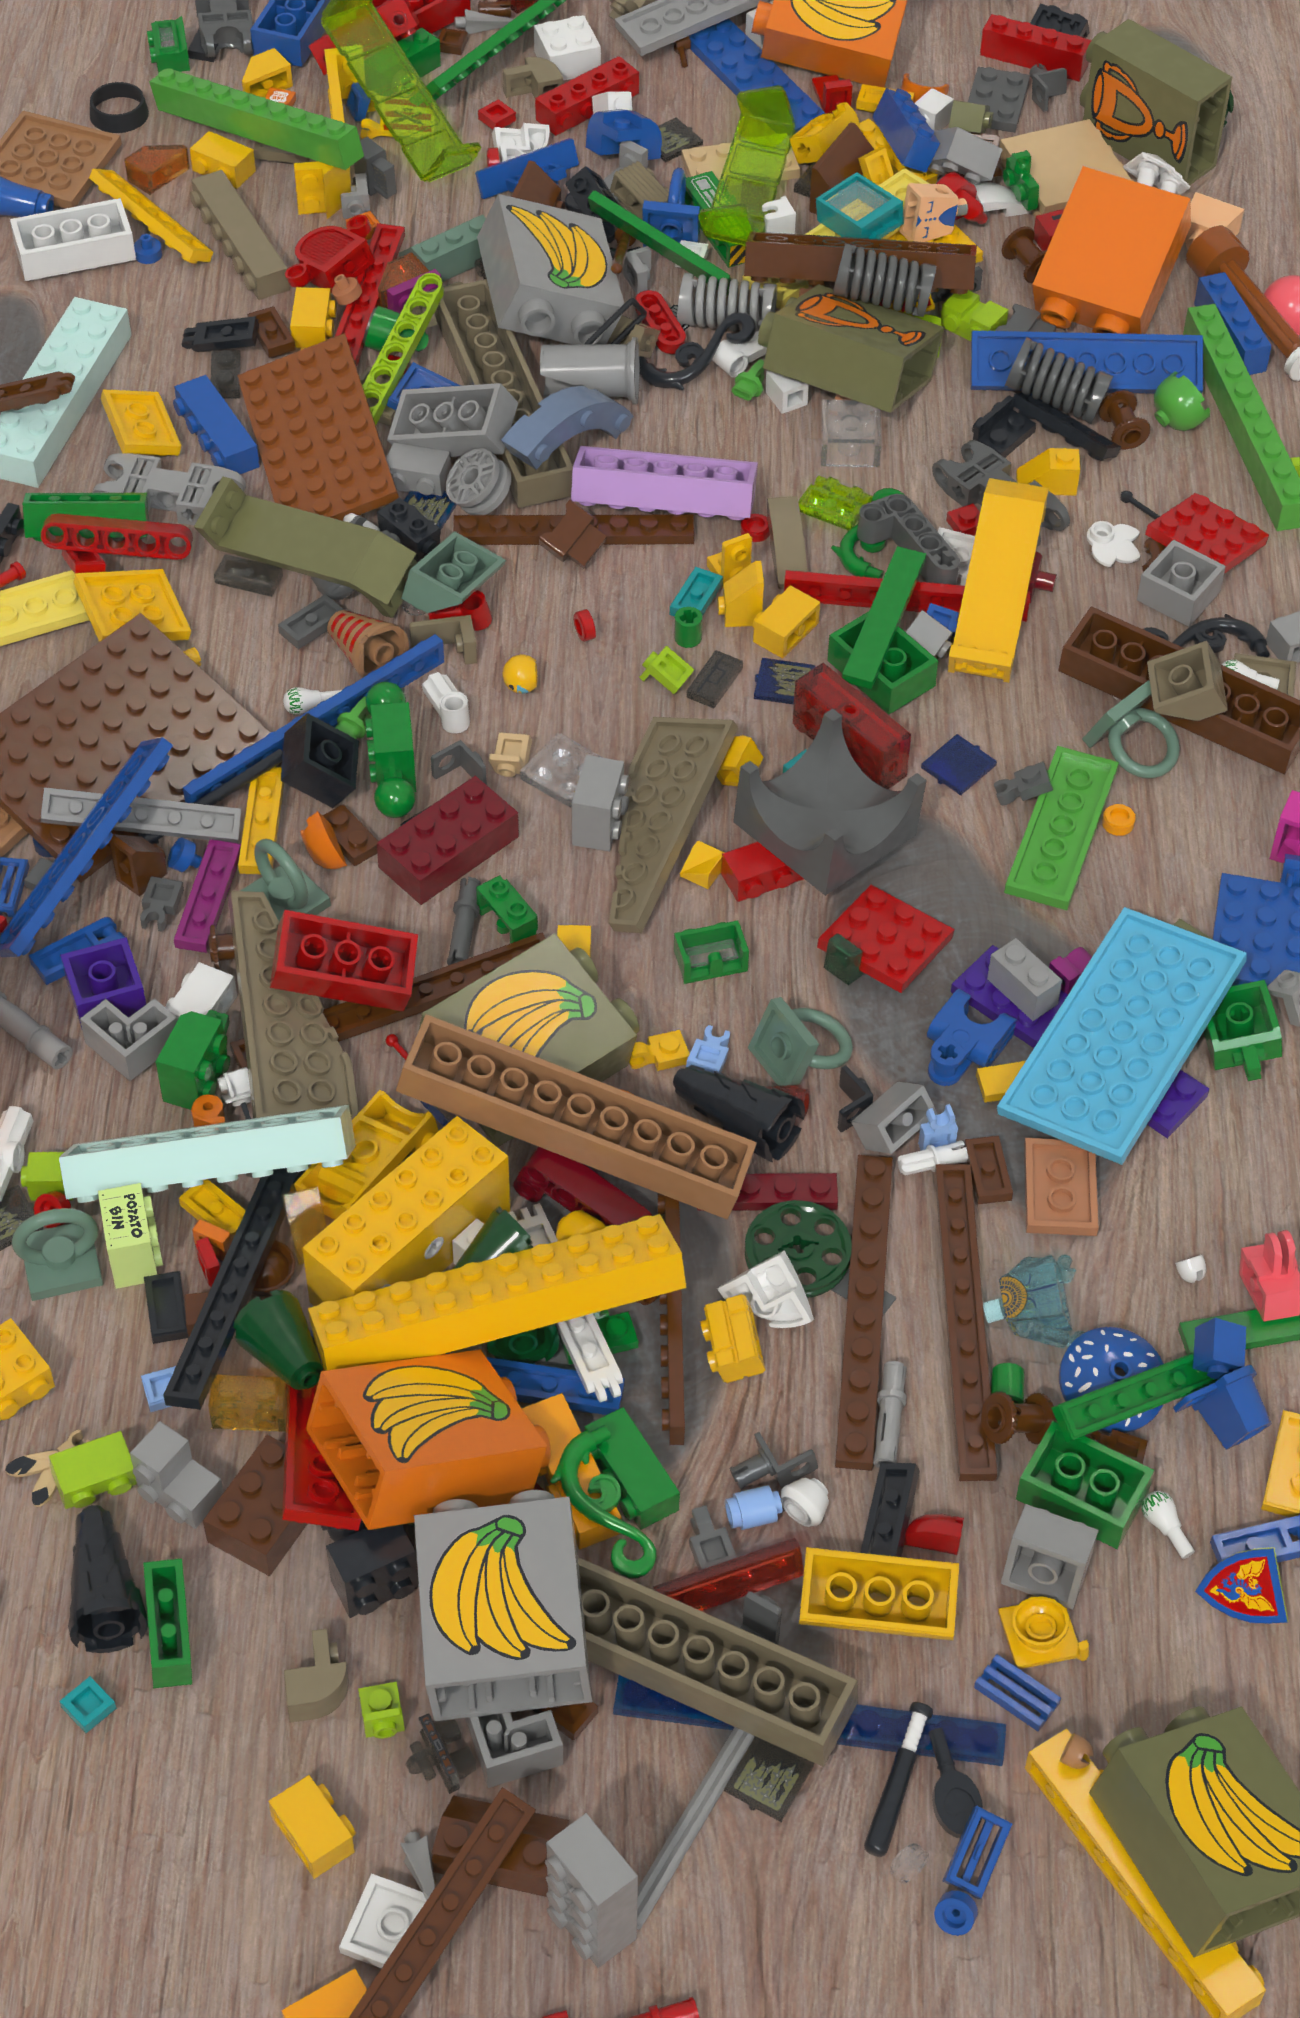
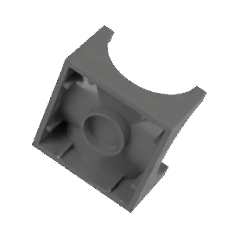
M831 709L824 714L820 729L810 747L782 775L769 781H762L759 767L751 761L740 767L733 822L826 896L916 836L927 780L916 773L908 779L902 791L888 790L873 782L858 767L847 748L842 731V715Z

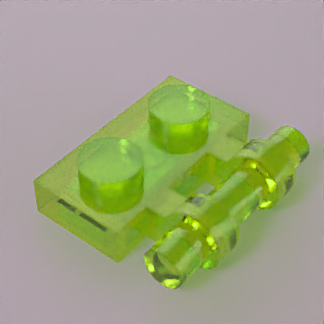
M817 476L814 485H809L798 503L801 513L849 531L859 519L860 508L872 502L873 496L864 493L863 489L857 486L851 488L840 484L839 480L833 477L827 479Z

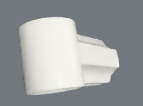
M758 330L753 338L744 344H733L727 340L721 341L712 361L729 376L735 378L746 370L748 363L765 355L767 348L758 344Z
M439 672L429 675L428 679L422 684L423 692L441 717L443 729L449 733L456 734L467 730L470 725L467 696L457 691L447 675H442Z

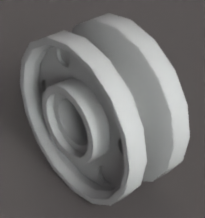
M485 448L473 449L461 456L449 471L446 480V493L449 499L460 506L466 513L470 515H486L496 509L508 494L511 485V471L508 465L497 459L492 452Z

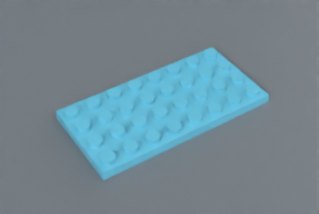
M1124 907L997 1105L998 1114L1122 1165L1246 963L1247 953Z

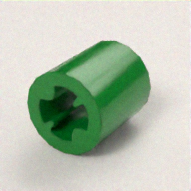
M694 607L680 608L675 614L674 639L679 646L693 648L700 644L702 640V613Z
M1001 1363L993 1367L991 1394L1003 1392L1012 1397V1401L1015 1404H1024V1369L1013 1363Z

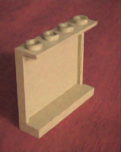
M1090 119L1000 139L999 147L1002 148L1001 167L1003 170H1006V158L1011 157L1012 153L1027 150L1031 155L1030 174L1039 185L1038 208L1032 210L1035 218L1037 215L1061 210L1066 207L1083 166L1134 181L1123 168L1122 162H1119L1114 155L1111 146L1107 145L1102 138L1100 130L1096 129Z

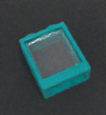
M858 172L816 198L817 221L841 237L881 239L904 224L903 201Z

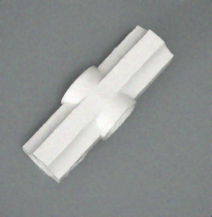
M9 1106L8 1110L3 1111L0 1118V1202L3 1199L12 1174L19 1173L24 1164V1144L34 1122L31 1113L16 1106Z

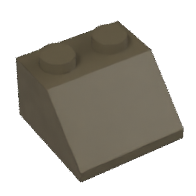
M1207 641L1147 662L1153 708L1156 713L1200 721L1228 711L1221 664Z

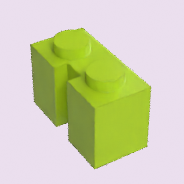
M968 290L967 294H953L942 304L941 326L971 341L972 331H995L998 326L1006 325L1009 309L990 300L984 304L980 302V295Z
M121 1431L49 1455L51 1473L65 1509L86 1507L96 1500L95 1495L107 1491L111 1495H120L137 1484L136 1477L133 1474L131 1456Z

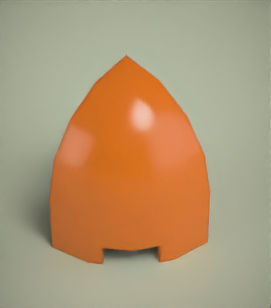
M317 811L306 820L308 824L306 829L300 831L310 857L314 863L325 869H338L347 866L331 823Z

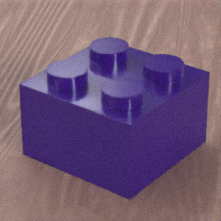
M127 937L61 954L66 982L79 1022L81 1017L105 999L127 1017L132 1016L146 1005L143 985Z

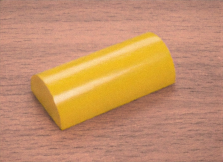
M806 1547L799 1624L953 1641L959 1563Z

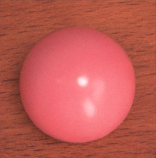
M1284 276L1271 283L1265 290L1264 295L1293 330L1300 335V276Z

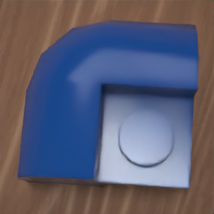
M624 109L598 111L589 120L586 148L600 156L619 154L620 143L632 141L648 149V160L661 158V131L655 122L642 114Z

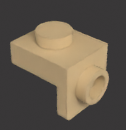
M499 732L495 754H490L489 762L494 772L505 777H513L515 774L526 775L532 744L530 735Z

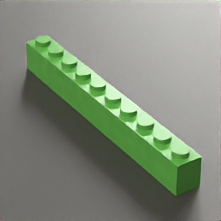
M170 68L160 71L158 76L149 81L157 108L160 111L343 170L348 169L364 157L357 127L342 121L330 119L323 115L314 114Z
M1209 304L1189 307L1187 309L1183 335H1203V377L1276 531L1300 528V478L1216 305Z

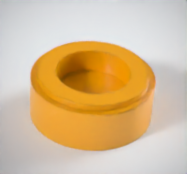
M1114 804L1105 809L1102 825L1112 835H1127L1134 828L1136 816L1130 807L1123 804Z

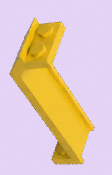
M362 46L324 49L331 119L345 123L342 99H348L353 82L362 83L365 88ZM319 161L294 163L299 215L326 213L328 219L342 208L341 194L351 192L350 167L343 170Z
M989 478L981 506L955 638L949 652L948 672L954 673L958 671L1010 682L1041 523L1044 522L1049 488Z

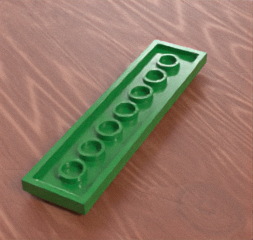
M566 0L537 1L432 80L413 96L409 102L416 107L423 103L428 107L441 95L452 89L458 82L464 80L474 70L485 64L491 57L497 55L507 45L524 34L523 32L530 30L540 20L556 10V7H559Z

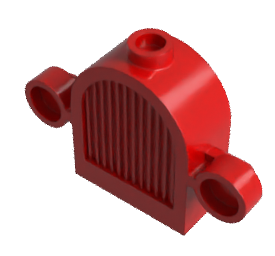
M356 215L350 218L347 222V229L339 226H324L304 235L295 247V255L299 264L289 267L285 272L289 285L296 288L305 287L308 283H312L320 288H330L332 293V289L336 284L334 281L336 276L344 274L346 278H356L372 265L375 260L365 239L371 231L368 217Z

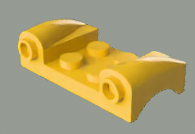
M379 1090L352 1119L356 1146L349 1157L343 1159L344 1164L327 1168L322 1167V1163L311 1164L294 1183L301 1203L334 1220L337 1219L392 1172L410 1152L414 1153L439 1131L434 1113L429 1111L426 1113L411 1112L397 1104L384 1091Z

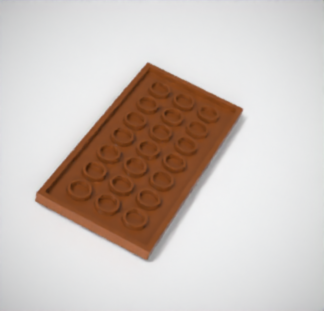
M345 333L237 375L275 503L343 521L344 516L347 514L361 515L399 498Z

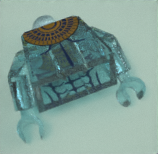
M1065 1254L1061 1255L1057 1262L1053 1255L1044 1258H1023L1009 1273L1000 1277L999 1284L1002 1298L983 1302L987 1321L991 1323L1006 1319L1015 1336L1062 1349L1067 1346L1068 1349L1076 1338L1085 1333L1084 1331H1077L1070 1336L1068 1332L1072 1330L1064 1283L1071 1282L1076 1273L1075 1268H1070L1072 1263L1071 1257Z

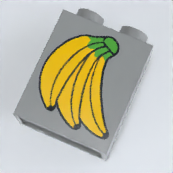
M502 194L497 195L477 236L498 328L573 345L585 344L624 304L617 275L611 271L613 260L602 219ZM621 316L592 344H607Z
M528 1490L513 1496L509 1504L478 1507L477 1504L469 1500L453 1499L438 1504L433 1509V1513L414 1515L425 1686L434 1721L592 1702L576 1534L570 1497L555 1498L553 1494L547 1491Z

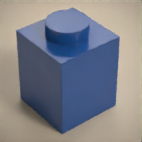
M1213 1318L1195 1327L1193 1369L1206 1372L1210 1378L1220 1379L1223 1375L1244 1367L1246 1326Z

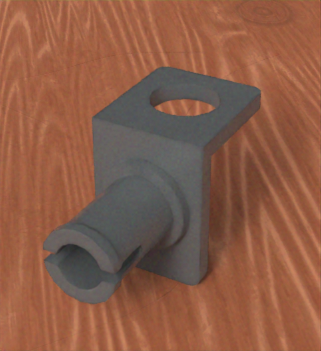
M1035 64L1029 73L1032 78V100L1044 112L1048 111V97L1066 93L1067 70L1060 68L1047 71L1044 65L1039 64L1038 67Z
M757 1432L754 1436L759 1454L729 1468L740 1489L767 1474H770V1476L774 1475L780 1487L783 1488L818 1469V1463L815 1453L811 1449L779 1466L760 1432ZM806 1463L801 1469L791 1472L796 1466Z

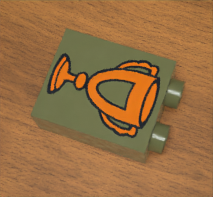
M1127 19L1109 33L1099 32L1090 42L1086 52V60L1091 63L1089 81L1080 95V105L1085 108L1083 120L1090 119L1096 129L1100 130L1102 138L1107 145H1110L1114 152L1131 161L1142 152L1157 155L1174 167L1175 171L1182 175V179L1189 185L1193 184L1216 167L1232 76L1130 19Z
M819 284L798 298L791 297L785 307L776 313L770 311L766 314L758 333V344L767 348L763 369L889 413L893 412L931 382L944 331L942 326L890 308H884L881 305H873L872 302L864 303L860 298L852 300L850 295L846 298L832 295L834 289Z

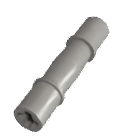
M0 992V1027L25 1044L27 1051L37 1055L53 1069L57 1070L65 1066L72 1056V1048L50 1032L47 1026L39 1025L26 1012L8 1001L6 995Z

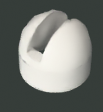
M1203 1255L1175 1263L1181 1278L1189 1283L1202 1280L1207 1271Z

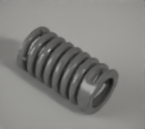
M845 243L832 295L846 298L850 294L852 300H858L861 295V300L864 303H868L872 296V303L876 306L880 305L883 298V307L890 308L893 303V308L896 311H900L905 302V312L907 314L924 317L937 266L927 263L919 266V263L915 260L911 261L908 265L906 258H901L898 261L895 255H891L887 259V255L883 252L879 253L876 257L874 250H868L865 255L863 247L856 248L855 245Z
M1027 337L1016 357L1005 386L1016 391L1022 388L1023 394L1029 395L1032 393V397L1036 400L1042 397L1043 403L1050 404L1052 402L1054 408L1059 409L1062 407L1065 413H1070L1073 410L1074 417L1081 418L1087 423L1092 424L1114 376L1101 370L1095 374L1096 369L1093 366L1087 367L1084 372V362H1078L1073 369L1075 364L1073 357H1068L1063 365L1064 353H1057L1053 360L1055 354L1053 348H1048L1041 359L1044 345ZM1032 349L1033 351L1030 357H1028L1029 351Z

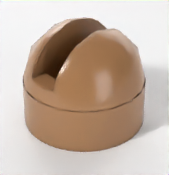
M1073 1733L1064 1748L1060 1762L1075 1769L1085 1768L1089 1763L1082 1759L1084 1754L1093 1757V1747L1085 1738Z

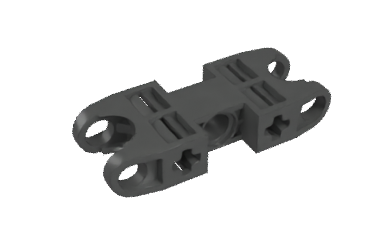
M195 0L201 46L206 57H215L218 51L225 47H234L239 49L241 53L253 54L250 31L253 21L251 9L249 10V0ZM219 43L218 46H217V48H216V50H215L214 44Z
M970 440L962 445L961 454L965 460L964 463L940 459L932 467L933 476L937 484L948 496L963 507L972 503L974 505L978 503L982 506L989 478L1017 482L1010 477L1011 462L991 447L976 440ZM1035 480L1029 484L1043 487ZM1048 491L1046 512L1041 527L1062 531L1070 524L1069 513L1060 500ZM1040 534L1038 537L1037 547L1041 544Z

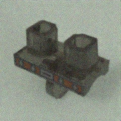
M429 1713L419 1717V1723L422 1727L420 1735L426 1748H423L420 1741L413 1742L410 1745L413 1755L409 1757L405 1765L410 1774L422 1773L426 1781L436 1777L433 1769L435 1765L448 1793H453L460 1789L459 1780L476 1770L475 1758L468 1746L449 1754L445 1745L461 1739V1732L455 1719L433 1721Z

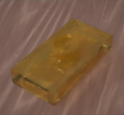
M317 1186L282 1195L299 1265L304 1264L302 1248L327 1227Z

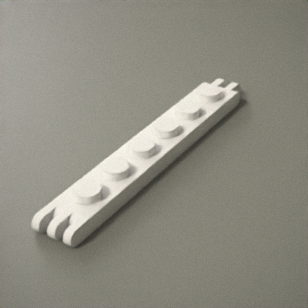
M540 1203L533 1205L534 1216L530 1215L527 1207L519 1209L521 1220H517L513 1211L508 1212L531 1236L530 1239L533 1242V1247L539 1244H549L558 1241ZM593 1313L555 1323L587 1394L595 1392L599 1402L607 1400L606 1388H609L613 1398L621 1396L619 1384L623 1383L622 1374Z

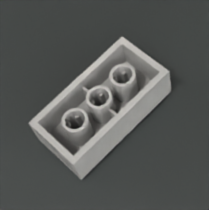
M501 383L404 389L399 399L387 441L391 445L394 442L450 451V457L463 456L465 453L477 448H485L493 454H503L505 445L501 439L512 426L518 402Z
M585 1813L546 1842L547 1860H545L548 1874L546 1876L548 1883L546 1895L549 1902L547 1912L559 1929L566 1927L573 1936L572 1944L577 1953L585 1961L590 1958L599 1968L637 1939L638 1875L589 1815Z

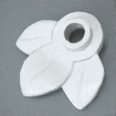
M1098 521L1088 529L1086 538L1092 546L1091 553L1100 564L1111 567L1115 561L1128 564L1140 559V553L1132 543L1140 534V531L1126 524L1113 526L1109 522Z

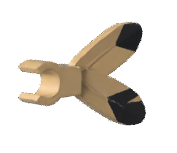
M76 1430L72 1432L68 1440L57 1448L58 1451L52 1450L16 1458L6 1466V1473L14 1477H25L41 1473L32 1491V1502L35 1507H41L47 1503L57 1489L50 1469L49 1455L75 1447L77 1441L83 1440L82 1431Z

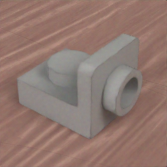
M366 173L355 174L356 185L351 186L350 193L341 194L343 218H351L370 211Z
M648 246L627 252L623 266V275L637 295L647 290L648 280H650L651 250Z
M1284 970L1267 988L1270 995L1283 998L1290 1025L1300 1027V973Z

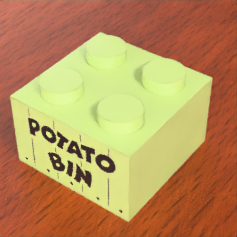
M141 1183L98 1191L115 1287L117 1289L144 1284V1277L158 1275L156 1267L163 1266L151 1196L143 1197Z

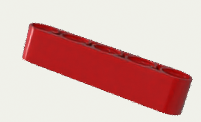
M57 513L51 514L45 519L41 531V540L47 547L52 549L179 560L189 555L193 535L188 527L181 524ZM57 526L62 529L64 534L61 536L52 535L48 528ZM88 529L93 532L94 537L90 539L83 538L79 531ZM120 532L124 535L125 539L123 541H114L110 537V533ZM148 534L153 536L156 541L152 544H146L140 537ZM180 537L185 540L186 545L182 547L172 544L171 539Z

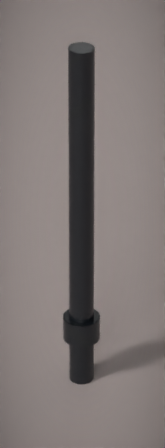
M278 749L193 803L215 805L282 763L283 751ZM137 834L151 844H159L158 840L164 837V835Z

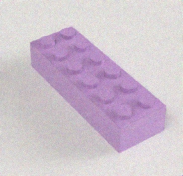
M580 446L573 465L571 500L579 502V504L584 506L607 504L614 509H622L628 506L638 507L639 510L645 512L659 509L668 510L669 513L676 515L690 512L697 513L701 517L722 515L732 520H743L751 517L755 499L758 462Z

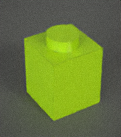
M29 1152L27 1166H22L21 1185L22 1187H27L30 1201H36L40 1195L52 1191H58L65 1195L59 1157L64 1152Z

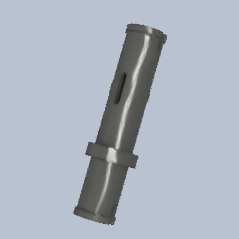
M468 877L467 885L466 878H462L460 881L458 900L453 906L455 920L449 956L447 958L448 965L469 958L474 921L480 911L477 905L476 887L481 885V882L473 877Z

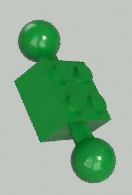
M383 681L373 685L366 695V708L371 715V718L365 719L367 738L373 737V740H367L369 762H375L374 764H369L371 783H377L374 793L377 809L386 817L401 818L413 809L416 800L415 792H417L410 709L403 690L395 683Z

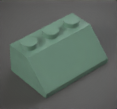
M482 214L400 252L399 258L416 276L436 269L441 274L442 282L483 263L477 236L486 217Z
M454 531L410 569L401 599L426 613L459 605L502 568L506 560Z

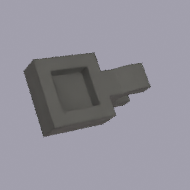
M706 1505L692 1509L693 1518H691L690 1522L696 1536L689 1538V1545L701 1577L737 1567L738 1559L726 1527L714 1530Z

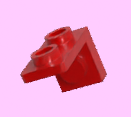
M837 75L812 78V86L822 110L826 114L836 110V105L839 103L847 102L851 106L853 85L850 79L839 80Z

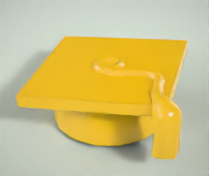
M1044 1596L1031 1597L1023 1600L1019 1605L998 1609L1008 1645L1017 1668L1023 1669L1075 1658L1080 1661L1087 1660L1089 1656L1088 1641L1083 1640L1078 1643L1067 1608L1056 1600Z

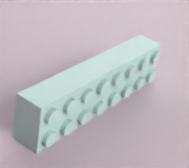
M73 298L23 379L57 371L72 373L75 376L72 390L70 393L60 395L58 399L51 400L46 404L38 403L25 406L20 410L12 409L1 412L0 479L39 488L131 337L128 309L82 298Z
M349 1105L73 1144L59 1157L66 1199L77 1198L78 1203H85L99 1199L98 1191L138 1183H141L142 1188H147L148 1193H154L169 1189V1184L182 1183L183 1188H189L204 1184V1179L217 1178L218 1183L237 1180L239 1174L252 1173L253 1178L272 1175L273 1169L287 1168V1172L293 1173L307 1170L308 1164L322 1163L324 1168L335 1167L344 1164L343 1159L349 1157L356 1144Z

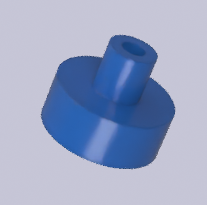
M150 234L141 235L140 239L134 243L135 256L138 262L152 264L161 259V243Z
M183 837L179 838L169 853L168 867L179 872H184L189 865L198 868L202 857L195 854L196 844Z
M956 1890L943 1894L934 1911L935 1921L944 1932L956 1936L968 1933L972 1929L978 1915L975 1901L968 1894Z

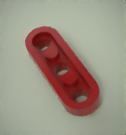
M652 290L640 292L635 299L647 311V316L642 320L643 324L660 331L656 345L662 352L675 354L678 347L686 343L685 331L660 293ZM635 308V311L639 316L641 313Z

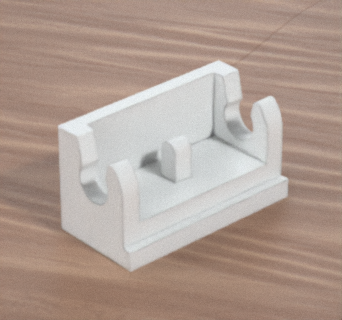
M786 196L762 205L763 212L776 210L773 213L764 215L765 232L795 234L796 212Z

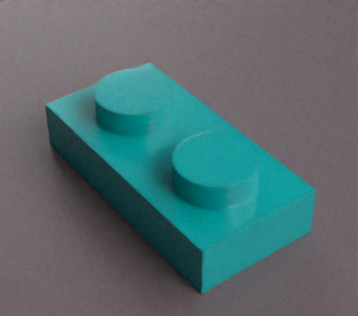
M695 567L671 603L669 615L675 617L676 612L680 608L694 607L700 610L703 616L722 587L723 576Z

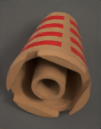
M347 610L336 612L328 622V634L362 678L371 671L387 664L394 657L400 656L409 650L407 634L393 623Z

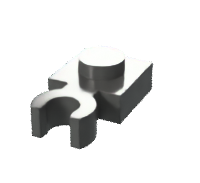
M1044 761L1014 772V779H1002L994 783L1000 805L1010 804L1019 796L1025 801L1053 790Z
M157 877L150 878L141 901L143 907L140 915L142 929H146L150 921L157 920L158 931L163 932L167 926L165 914L175 915L184 891L183 882Z

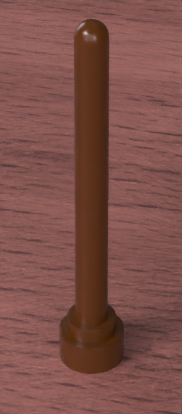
M617 227L615 239L618 245L611 266V271L614 274L622 272L628 247L636 242L634 237Z

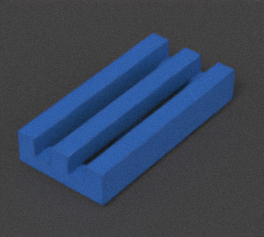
M0 857V876L3 866H8L0 891V915H3V912L8 913V917H14L24 888V879L27 877L30 866L28 859ZM16 867H19V868H18V871H17V874H16V878H15V881H14V885H13V888H12V892H11V895H10L9 902L6 903L7 897H8V894H9V891H10V887H11V884H12V880H13V877H14V873H15V870H16Z
M998 1654L995 1655L992 1663L984 1669L983 1675L979 1676L974 1684L976 1690L1037 1732L1043 1727L1061 1701L1060 1696ZM990 1679L999 1684L1007 1691H1009L1010 1694L1014 1696L1016 1699H1018L1021 1702H1025L1026 1704L1034 1708L1036 1711L1041 1713L1040 1716L1038 1717L1037 1715L1029 1711L1027 1708H1025L1024 1706L1013 1700L1011 1697L997 1689L995 1686L990 1684Z
M974 1806L942 1881L956 1886L957 1889L963 1892L970 1893L971 1896L977 1899H981L1012 1823L978 1806ZM982 1818L985 1822L961 1878L956 1875L979 1820ZM996 1825L1000 1828L976 1885H973L969 1882L992 1827Z

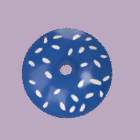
M1096 1328L1080 1335L1066 1350L1059 1368L1060 1389L1066 1402L1164 1363L1153 1346L1141 1336L1122 1328ZM1114 1367L1122 1368L1125 1376L1117 1375ZM1163 1405L1100 1429V1431L1111 1433L1112 1429L1128 1433L1138 1430L1151 1422Z

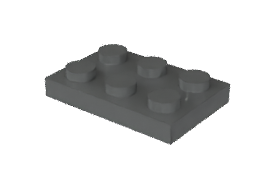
M978 67L968 102L990 106L989 112H994L991 129L1016 133L1029 86L1030 75L1016 71L997 70L991 67Z

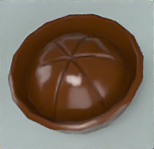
M277 1240L274 1241L252 1291L253 1294L270 1296V1291L285 1289L291 1280L296 1261L293 1252L286 1244Z

